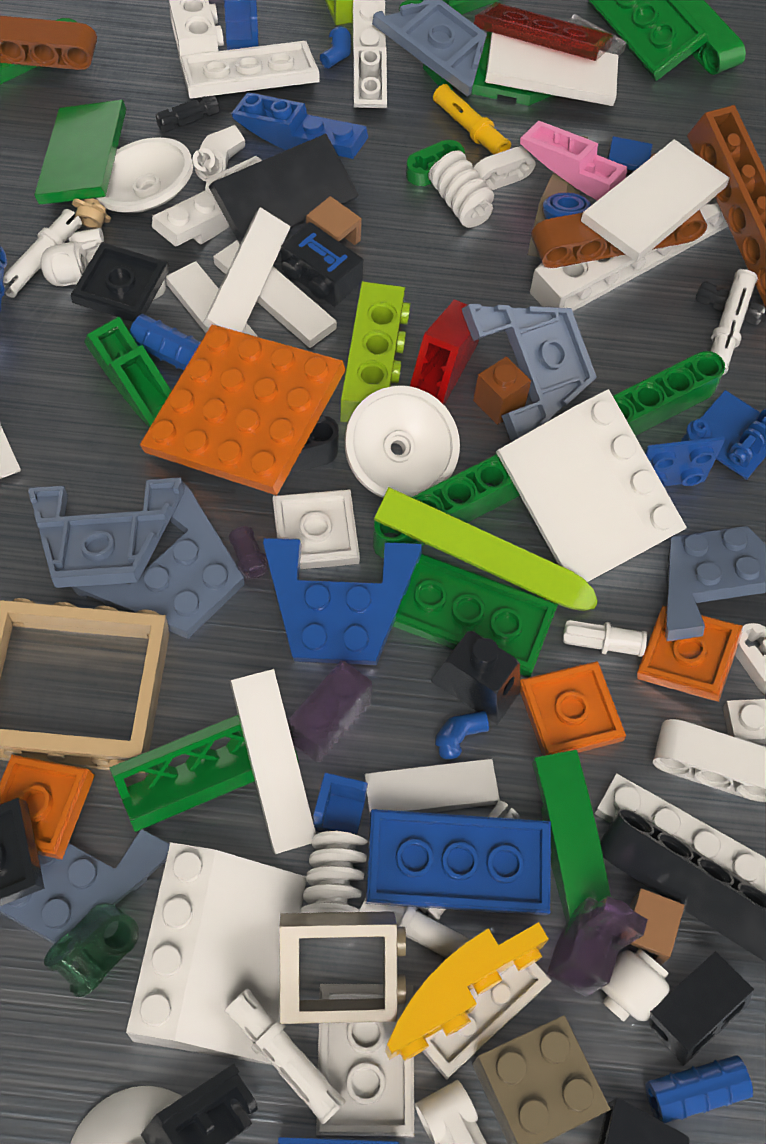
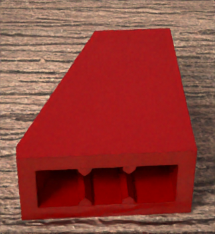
M455 299L424 333L410 387L418 388L431 394L443 405L448 400L480 340L473 341L461 310L468 304Z

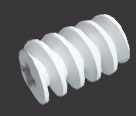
M457 150L446 154L431 167L428 179L432 182L434 188L438 190L440 196L445 199L448 207L458 217L462 226L471 228L481 225L492 214L493 205L491 203L494 199V193L492 189L487 187L485 180L480 178L479 172L473 169L472 163L466 160V156L462 151Z
M325 831L313 837L312 846L316 851L310 854L309 864L314 869L308 871L306 881L311 887L306 888L303 893V899L309 905L302 907L300 913L359 912L358 908L347 904V900L361 897L362 891L350 886V881L364 879V873L353 868V864L363 863L367 860L366 854L355 850L356 846L369 843L365 838L342 831Z

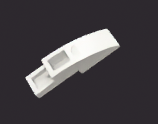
M353 0L354 107L387 108L386 35L372 25L373 15L376 12L383 11L385 15V0Z
M254 156L206 179L205 191L153 215L152 228L174 246H178L192 238L199 244L214 238L227 229L229 224L208 186L213 181L262 160Z

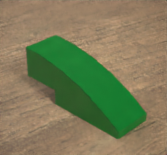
M117 317L88 333L84 343L122 397L150 428L170 395L171 389L143 345H137L121 318Z

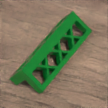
M238 715L109 767L134 832L255 781ZM223 737L231 738L226 746L217 750L210 749L214 741ZM182 754L190 755L185 763L176 767L169 766L173 758ZM141 771L148 773L144 780L128 787L126 786L124 778Z

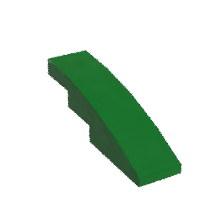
M577 750L535 757L532 765L543 802L541 814L543 821H551V867L572 945L616 936L617 929L600 839Z

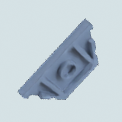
M423 0L419 4L411 3L400 6L398 13L385 16L383 11H379L373 15L372 25L467 97L471 94L487 33L443 0Z

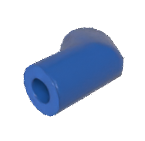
M337 26L330 31L329 37H332V47L320 54V61L326 69L331 68L351 54V34L344 26Z
M474 712L447 719L435 737V745L439 746V756L443 759L457 758L462 752L460 743L466 735L488 732L489 722L486 712Z

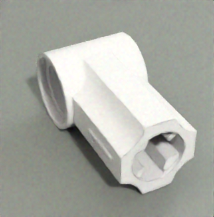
M459 1080L453 1081L414 1103L419 1119L433 1144H487L476 1123L478 1116L475 1108Z

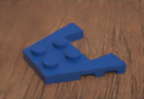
M264 538L263 545L294 662L377 665L396 619L403 596L410 585L416 564L419 563L421 558L422 544L385 543L383 582L359 583L299 580L302 547L300 539Z

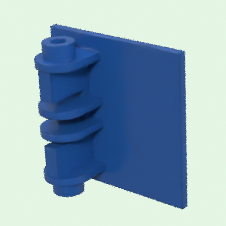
M725 390L700 419L708 423L713 438L725 437L724 444L716 460L747 480L766 458V408L760 413Z
M697 419L688 424L687 434L683 436L681 442L648 445L645 454L664 487L680 484L694 486L706 480L724 444L725 437L713 438L708 423L703 419Z

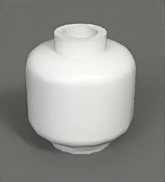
M640 948L636 953L624 950L619 953L599 979L601 989L607 994L602 1003L624 1022L629 1015L638 1021H647L651 1015L650 1011L670 992L669 984L665 980L669 973Z

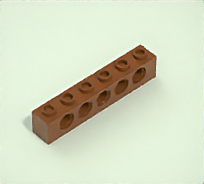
M731 105L704 113L687 137L696 155L729 177L726 188L718 193L715 198L748 270L758 276L755 285L766 307V171L736 106Z

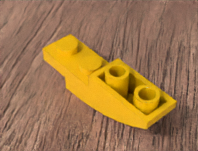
M540 923L534 924L500 945L497 944L488 928L466 942L445 959L414 994L397 1021L385 1049L389 1060L399 1054L404 1061L416 1056L429 1047L426 1038L440 1030H443L447 1037L462 1029L471 1022L467 1014L471 1013L477 1005L470 992L471 989L474 988L478 995L482 994L502 981L499 975L502 971L513 965L516 966L518 971H521L541 959L543 956L539 950L543 948L549 938Z

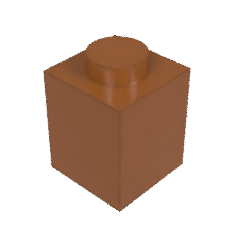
M506 356L478 374L473 401L499 425L503 422L502 415L525 407L531 380Z

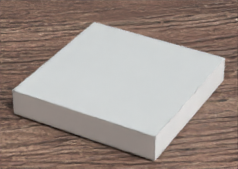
M350 489L273 496L277 539H300L302 544L300 569L359 564L360 555Z

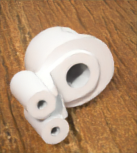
M101 228L75 232L69 237L70 242L47 248L41 257V269L46 280L55 286L77 284L101 242H104Z

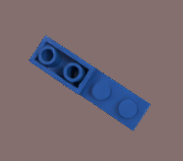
M247 92L231 113L233 119L243 127L284 150L291 149L323 134H327L338 156L354 159L368 139L366 126L308 115L305 103Z

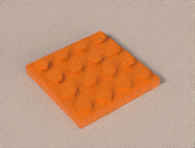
M212 324L141 441L140 446L147 454L277 496L346 370L343 360Z

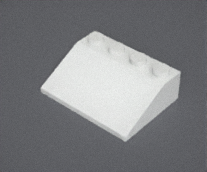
M609 389L572 407L496 451L558 565L579 575L586 582L687 528Z
M170 842L126 1031L131 1040L137 1043L272 1065L261 1052L259 1054L254 1052L251 1048L253 1042L225 1012V1009L246 989H249L252 995L259 1001V1004L276 1022L280 1019V914L300 913L307 882L306 876L222 851Z

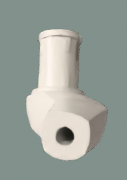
M235 125L207 135L199 151L197 150L194 153L193 164L195 172L203 181L227 170L228 160L245 147V139Z

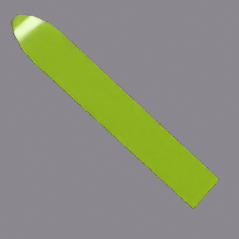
M388 487L375 515V521L563 607L579 611H589L596 607L598 600L594 589L585 579L574 572Z

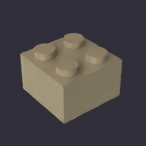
M565 1015L479 1055L472 1063L508 1144H544L611 1110Z

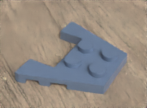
M473 303L461 309L473 341L506 331L520 370L531 380L529 395L532 404L502 415L511 442L550 421L556 412L570 403L597 378L571 308L538 306L512 308L510 305L490 307Z
M182 477L146 480L143 510L135 512L65 516L68 501L65 486L29 488V497L33 505L36 523L42 539L41 542L55 588L138 583L184 494L185 488Z
M184 484V494L170 522L185 534L143 571L138 583L72 588L77 595L84 598L90 596L104 602L105 606L113 607L118 611L122 609L127 612L136 613L139 610H152L160 615H166L169 632L189 639L245 585L244 576L193 493Z
M748 526L671 537L666 608V641L703 636L705 624L696 603L766 593V544Z
M141 829L116 868H112L69 843L62 860L38 855L45 889L0 906V913L67 951L113 911L112 908L132 890L136 891L148 881L147 878L166 863L170 844Z

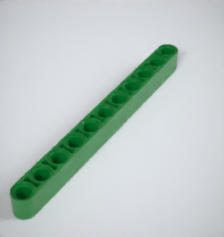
M699 352L621 391L613 397L634 435L637 436L713 396L724 373L725 362L722 357L714 352ZM496 454L412 498L468 523L520 495ZM485 483H492L496 486H488ZM453 499H459V500L463 501L464 503H456V502H453L452 500H453ZM374 521L373 549L383 559L385 543L426 545L421 541ZM394 533L397 534L398 537L391 538L385 536L384 534Z

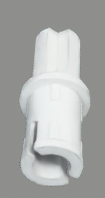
M569 620L566 621L564 626L563 642L569 645L600 649L601 654L612 651L642 657L646 649L647 632L611 627L610 622H605L603 626Z

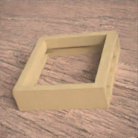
M16 598L12 601L0 600V679L13 626L149 639L130 741L0 729V760L9 761L11 755H17L80 768L110 770L109 767L150 751L170 635L166 615H160L152 610H139L136 613L123 612L110 606H98L95 609L80 608L67 602H56L54 605L37 604L24 598Z

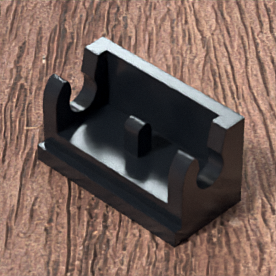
M715 951L650 1011V1018L655 1022L650 1027L684 1066L749 1005L754 988Z
M235 1064L224 1069L157 1113L141 1133L145 1143L227 1144L246 1131L252 1125L248 1115L256 1112L258 1107L253 1095L238 1075L240 1071Z

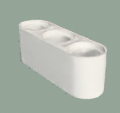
M669 719L662 722L653 758L655 767L666 773L749 800L766 802V747L682 720Z

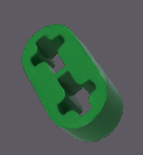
M443 140L411 154L407 159L406 165L407 180L416 186L432 184L428 179L431 167L452 151L459 150L465 154L463 145L455 140Z

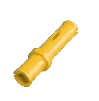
M442 84L436 89L433 94V101L439 104L441 108L470 133L472 141L476 144H482L493 155L511 148V142L494 128L493 121L478 114L447 84Z

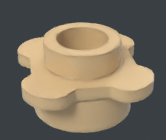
M93 198L84 199V201L73 199L72 205L77 207L74 218L79 216L83 226L96 229L102 228L103 222H110L111 217L106 214V207L101 205L98 200Z

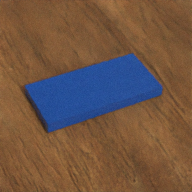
M371 810L365 904L534 915L550 914L551 821Z

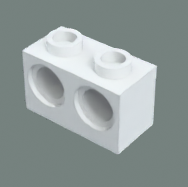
M169 0L171 24L179 59L183 55L218 51V46L224 45L221 26H215V24H218L215 3L209 4V0Z

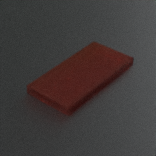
M497 2L475 15L474 24L482 30L597 61L611 47L613 40L611 33Z

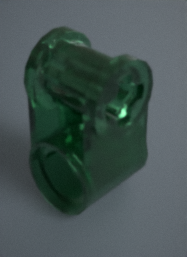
M109 903L99 904L92 908L67 935L60 938L49 949L44 958V965L49 970H57L70 984L69 990L75 997H84L97 988L106 974L135 947L139 938V927L133 918L115 905ZM118 921L116 932L109 938L104 939V932L108 925ZM74 961L77 962L79 968H75V966L73 965Z

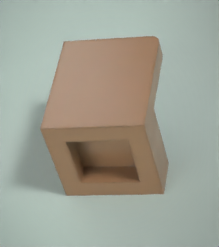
M331 196L306 215V224L309 222L313 223L337 241L345 238L353 245L361 241L362 218Z
M641 888L631 899L627 916L631 917L625 941L628 944L654 953L653 960L661 966L671 957L685 905Z

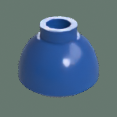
M557 193L544 200L543 213L546 220L583 213L592 204L579 194Z

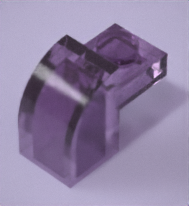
M610 896L605 897L599 902L591 897L586 898L566 923L556 944L547 974L587 997L610 983L618 951L644 936L648 919L633 911L628 904L613 899Z

